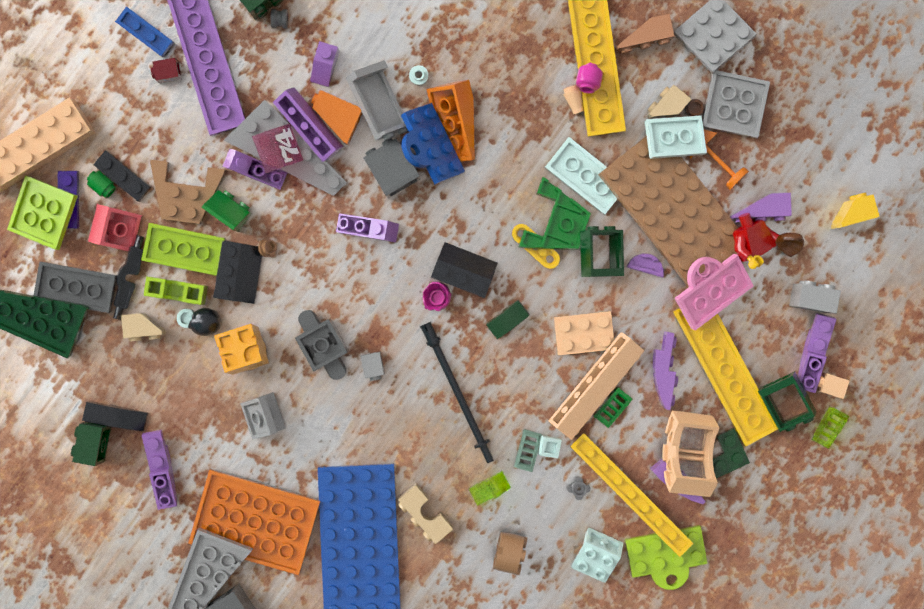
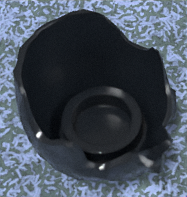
M201 308L192 314L188 328L199 336H209L215 334L220 329L221 318L217 311L210 308Z

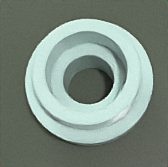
M420 65L414 66L409 73L411 82L416 85L424 84L428 79L427 69ZM416 72H421L422 77L416 78Z

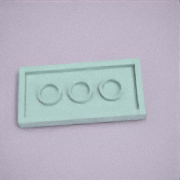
M570 137L567 138L544 167L604 215L617 200L616 196L598 175L607 167Z

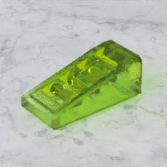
M829 406L811 440L829 449L850 416ZM835 415L839 417V421L833 419L832 416ZM828 422L836 424L835 428L828 425ZM824 428L832 431L831 435L823 431ZM820 434L829 438L828 441L821 439L819 437Z

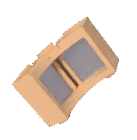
M672 410L665 430L668 438L667 445L663 444L662 458L663 461H666L667 471H664V478L669 493L711 497L714 489H716L718 482L713 468V448L719 426L713 416Z

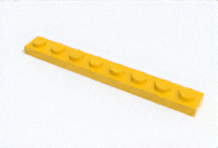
M584 433L570 446L679 557L694 544Z

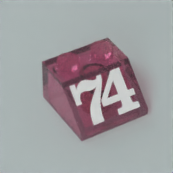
M290 124L252 136L266 174L303 161Z

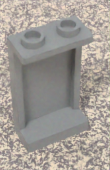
M385 60L355 70L346 77L376 141L382 138L386 141L394 137V134L397 132L399 135L408 132L401 117L403 112L383 73L388 67Z

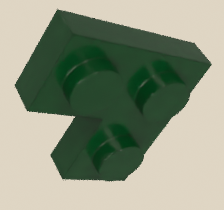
M734 428L716 435L723 451L722 454L713 457L716 479L750 463Z

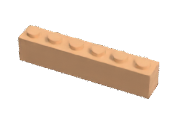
M621 332L554 413L549 422L572 440L592 417L597 408L603 404L611 391L616 388V385L628 373L634 363L639 360L644 350Z

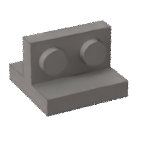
M273 392L240 403L252 440L269 436L285 429Z

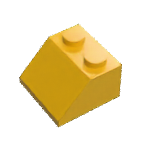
M865 192L850 196V200L842 204L831 224V229L880 217L874 194L867 196Z

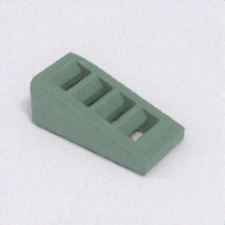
M523 430L514 462L515 468L533 472L542 437L541 433ZM526 436L536 438V442L526 440ZM524 444H528V445H532V446H535V447H534V450H533V449H529V448H526V447H523V446H524ZM522 451L531 453L532 457L522 455ZM520 459L530 461V465L521 463Z

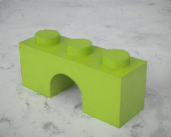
M146 276L143 296L205 305L208 286Z

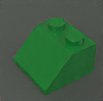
M218 190L201 208L233 231L240 232L252 215L248 211L250 207L242 201L238 204L233 200L235 196L227 190L224 192Z

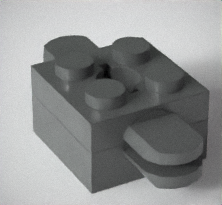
M312 310L300 313L298 321L304 333L295 337L312 370L316 371L324 366L330 378L333 380L341 379L346 374V367L340 357L348 353L349 350L332 320L327 319L321 323L316 313Z

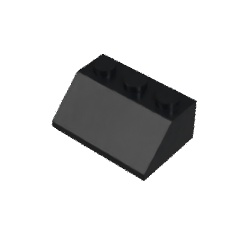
M222 240L213 298L255 304L262 255L259 252L258 246Z
M444 242L431 278L485 298L498 262Z

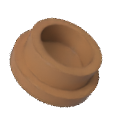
M264 238L259 242L258 249L263 257H271L275 254L277 245L273 240Z

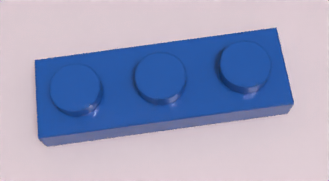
M127 6L115 21L162 58L174 43Z

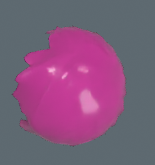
M442 282L429 283L423 291L424 308L430 311L445 309L449 305L452 296L448 286Z

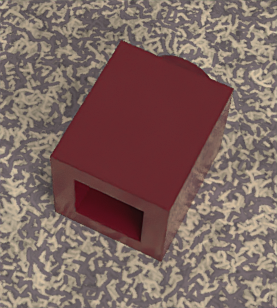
M176 58L152 61L151 75L158 83L182 80L179 60Z

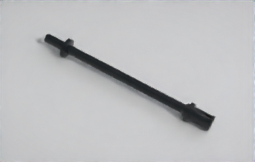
M431 321L420 326L427 340L426 344L433 348L477 441L474 448L480 447L487 463L494 461L487 446L490 440H484L439 345L440 336L437 337Z

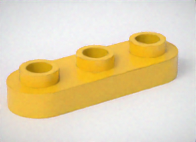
M518 224L512 230V237L519 244L521 237L518 236L519 230L535 232L525 224ZM523 248L547 269L555 268L559 264L560 257L554 249L533 250ZM547 256L553 257L552 263L546 261Z

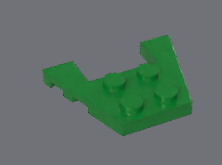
M542 177L536 194L555 201L544 235L540 236L524 230L518 247L578 250L580 247V231L586 229L591 213L575 200L570 199L561 189L552 185L548 179Z

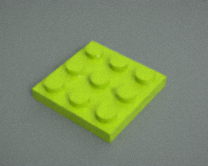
M25 175L7 230L54 250H60L78 195Z

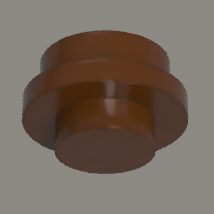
M698 99L690 100L685 106V112L688 116H702L705 110L704 104Z

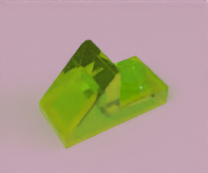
M500 471L468 489L478 506L492 498L496 499L509 490L511 486L503 471Z

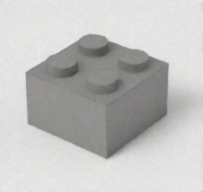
M800 281L799 284H793L789 306L837 314L841 290H835L834 285L818 284L816 286V282Z

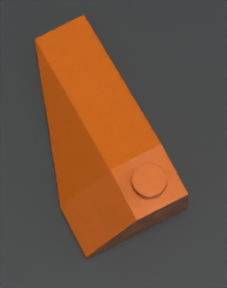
M457 81L426 89L429 102L433 104L459 160H474V98L470 81Z

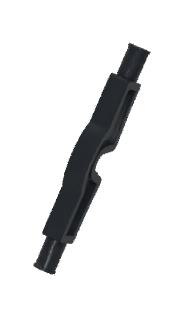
M136 235L134 246L129 247L125 264L121 266L117 273L116 282L118 289L113 303L116 307L114 319L121 320L123 309L128 308L130 298L135 289V284L127 281L125 277L128 274L138 275L140 272L143 249H141L143 236Z

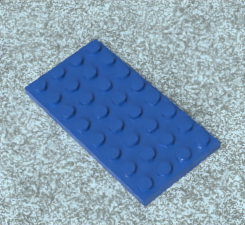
M394 463L318 467L324 609H401Z

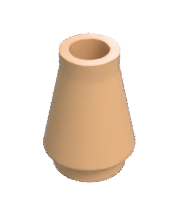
M575 84L564 88L563 95L573 114L584 111L582 92Z

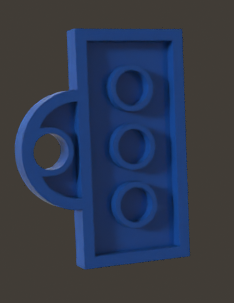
M432 103L401 114L409 131L402 139V151L410 164L418 168H427L434 185L465 172ZM410 147L415 150L416 155L411 152Z

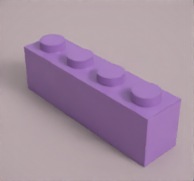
M295 87L285 90L273 102L322 162L332 158L344 147Z

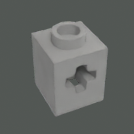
M381 351L361 355L365 378H370V381L381 379V375L385 374Z

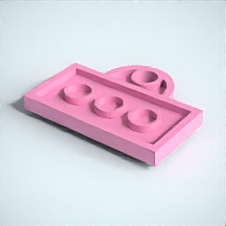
M733 254L722 263L710 257H702L697 259L689 268L687 275L689 288L675 297V300L690 328L697 330L754 285L738 255ZM702 264H704L705 271L700 274L699 268Z

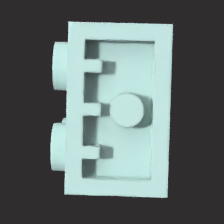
M588 528L585 533L583 546L574 559L571 568L605 583L621 558L623 542Z

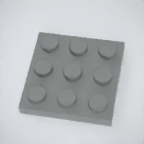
M724 0L708 1L674 31L676 37L712 74L757 35Z
M717 70L711 76L702 118L703 127L757 139L759 137L770 81Z

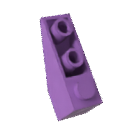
M229 149L222 166L281 190L287 172L233 149Z
M791 193L768 194L731 215L730 218L740 222V215L750 213L751 218H755V221H767V218L774 217V221H784L786 217L792 216Z
M339 213L336 232L396 243L399 224L386 220Z

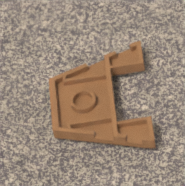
M150 160L161 219L201 224L207 212L201 207L217 192L226 170L208 167L205 187L167 182L169 162Z

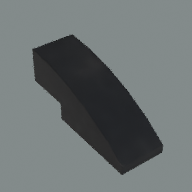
M88 401L85 405L82 421L144 431L148 412Z

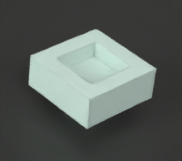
M542 435L538 454L540 456L558 458L562 439Z

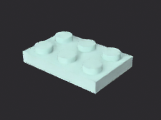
M702 116L658 118L645 121L650 159L705 155L707 153Z

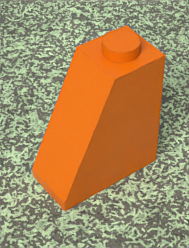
M320 90L318 94L315 93L313 96L312 108L343 143L349 146L363 114L360 107Z

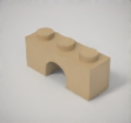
M415 483L399 497L400 503L398 505L405 513L407 511L412 516L411 521L416 527L421 526L425 531L423 533L425 538L429 542L433 541L436 544L453 530V525L442 512L431 518L426 517L422 513L421 507L428 501L429 497Z

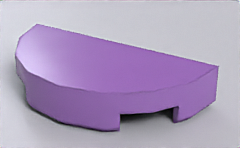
M643 253L636 255L626 266V268L664 278L662 263L651 254Z

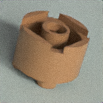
M501 532L494 556L493 569L520 575L522 564L519 563L524 562L526 550H523V548H526L528 537Z

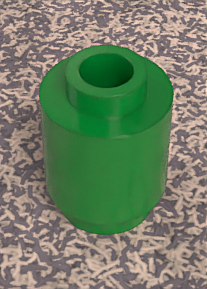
M93 171L87 177V185L100 197L107 199L116 190L114 182L101 171Z

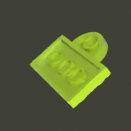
M697 525L680 529L694 543L681 557L656 533L625 539L632 578L651 574L654 582L663 589L674 590L681 587L688 579L689 567L708 564L701 526ZM675 575L676 582L668 584L666 582L667 576Z

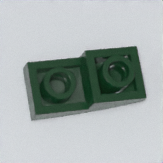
M517 300L503 309L502 313L488 321L486 326L498 340L524 321L530 314L521 302Z

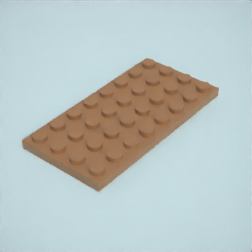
M647 136L598 174L688 288V271L697 259L710 257L722 263L733 254L737 255L734 250L735 242L733 237V231L738 229L736 224L682 157L650 159ZM702 264L699 268L700 274L705 271L704 264Z

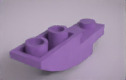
M816 313L812 328L808 331L798 377L806 391L816 393L827 358L825 354L836 323L835 317Z
M664 331L661 350H653V378L656 392L663 408L670 410L671 406L675 404L673 390L678 384L676 372L669 371V367L673 366L674 356H671L672 348L676 347L677 337H674L675 333Z
M162 430L143 433L142 440L150 468L149 476L157 508L160 510L176 507L177 496L174 475Z

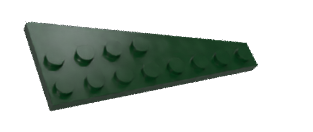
M0 290V329L68 359L74 349L89 306Z

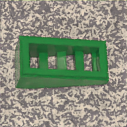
M616 386L593 417L609 428L633 398ZM617 394L625 400L623 403L615 398ZM612 400L620 406L618 409L611 404ZM608 406L613 411H615L614 415L608 412L605 408ZM602 412L610 417V420L607 421L600 414Z

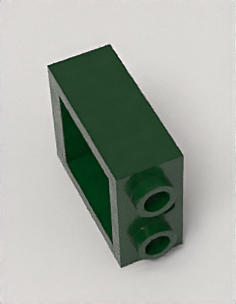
M589 226L587 230L580 231L581 277L624 276L623 230H616L615 226H604V230H599V226ZM609 235L610 269H593V236Z
M795 371L761 386L758 391L779 432L783 430L789 432L795 429L799 423L807 424L814 420L817 411ZM794 384L808 411L784 421L770 394Z

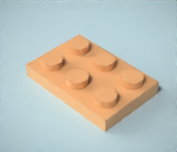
M611 311L553 317L557 355L604 351L614 341Z

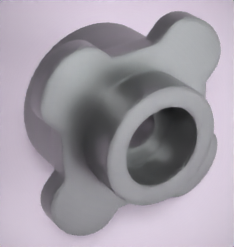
M577 477L575 482L567 488L568 492L575 495L576 500H582L583 496L590 492V486L586 485L581 477Z

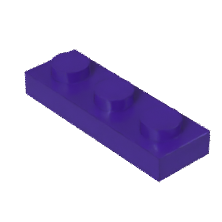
M58 171V188L78 195L67 229H79V171Z

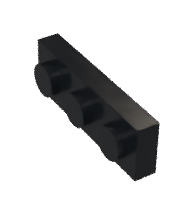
M106 150L93 164L138 202L141 201L151 188V186Z

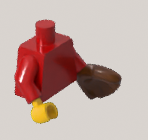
M750 213L739 216L742 226L733 231L734 250L741 262L749 261L748 266L750 269L760 267L764 263L763 258L760 256L776 246L789 257L797 255L804 246V239L801 234L783 233L779 235L771 230L765 221H752Z

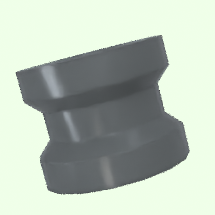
M271 9L272 28L282 27L288 29V9H283L282 11Z

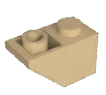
M673 84L670 88L666 87L661 92L660 96L662 98L658 103L654 101L647 109L650 113L646 117L649 119L676 117L689 103L691 98Z
M145 313L121 315L123 338H129L130 341H140L142 336H149V340L161 339L160 335L166 334V330Z

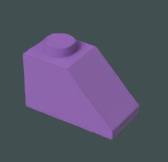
M319 41L313 61L310 82L329 87L340 52L337 46Z

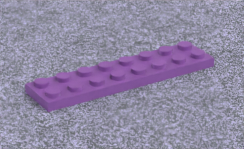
M167 0L209 135L213 136L236 129L245 120V115L209 0Z

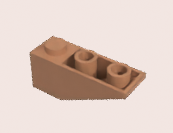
M670 14L652 17L622 41L615 51H621L624 54L633 51L632 48L636 47L647 49L651 47V44L665 45L670 43V40L674 37Z

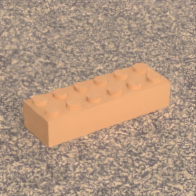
M69 97L0 140V193L25 178V175H30L96 133L76 100Z

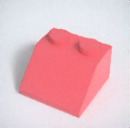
M97 204L88 242L129 251V247L134 246L142 215Z

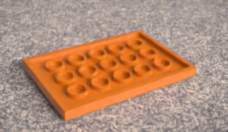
M210 469L188 544L192 545L198 528H202L253 548L244 560L299 575L320 501Z

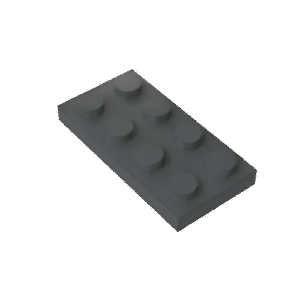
M40 261L33 296L89 306V310L110 313L117 275Z

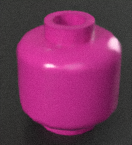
M587 63L578 69L576 85L580 91L594 93L601 87L602 70L594 63Z

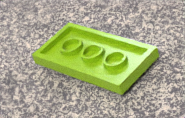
M149 223L142 261L217 276L222 240L225 241L226 238Z

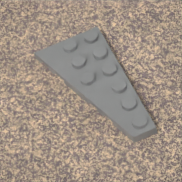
M266 100L224 140L333 196L347 183L326 161H321L300 134ZM287 128H290L294 139L292 140L291 137H288L291 147L288 148H297L299 153L292 154L285 150L287 157L292 158V161L285 163L284 160L286 159L282 156V150L279 146H287L277 141L275 135L283 133V129L288 132Z
M198 528L168 609H203L253 548Z

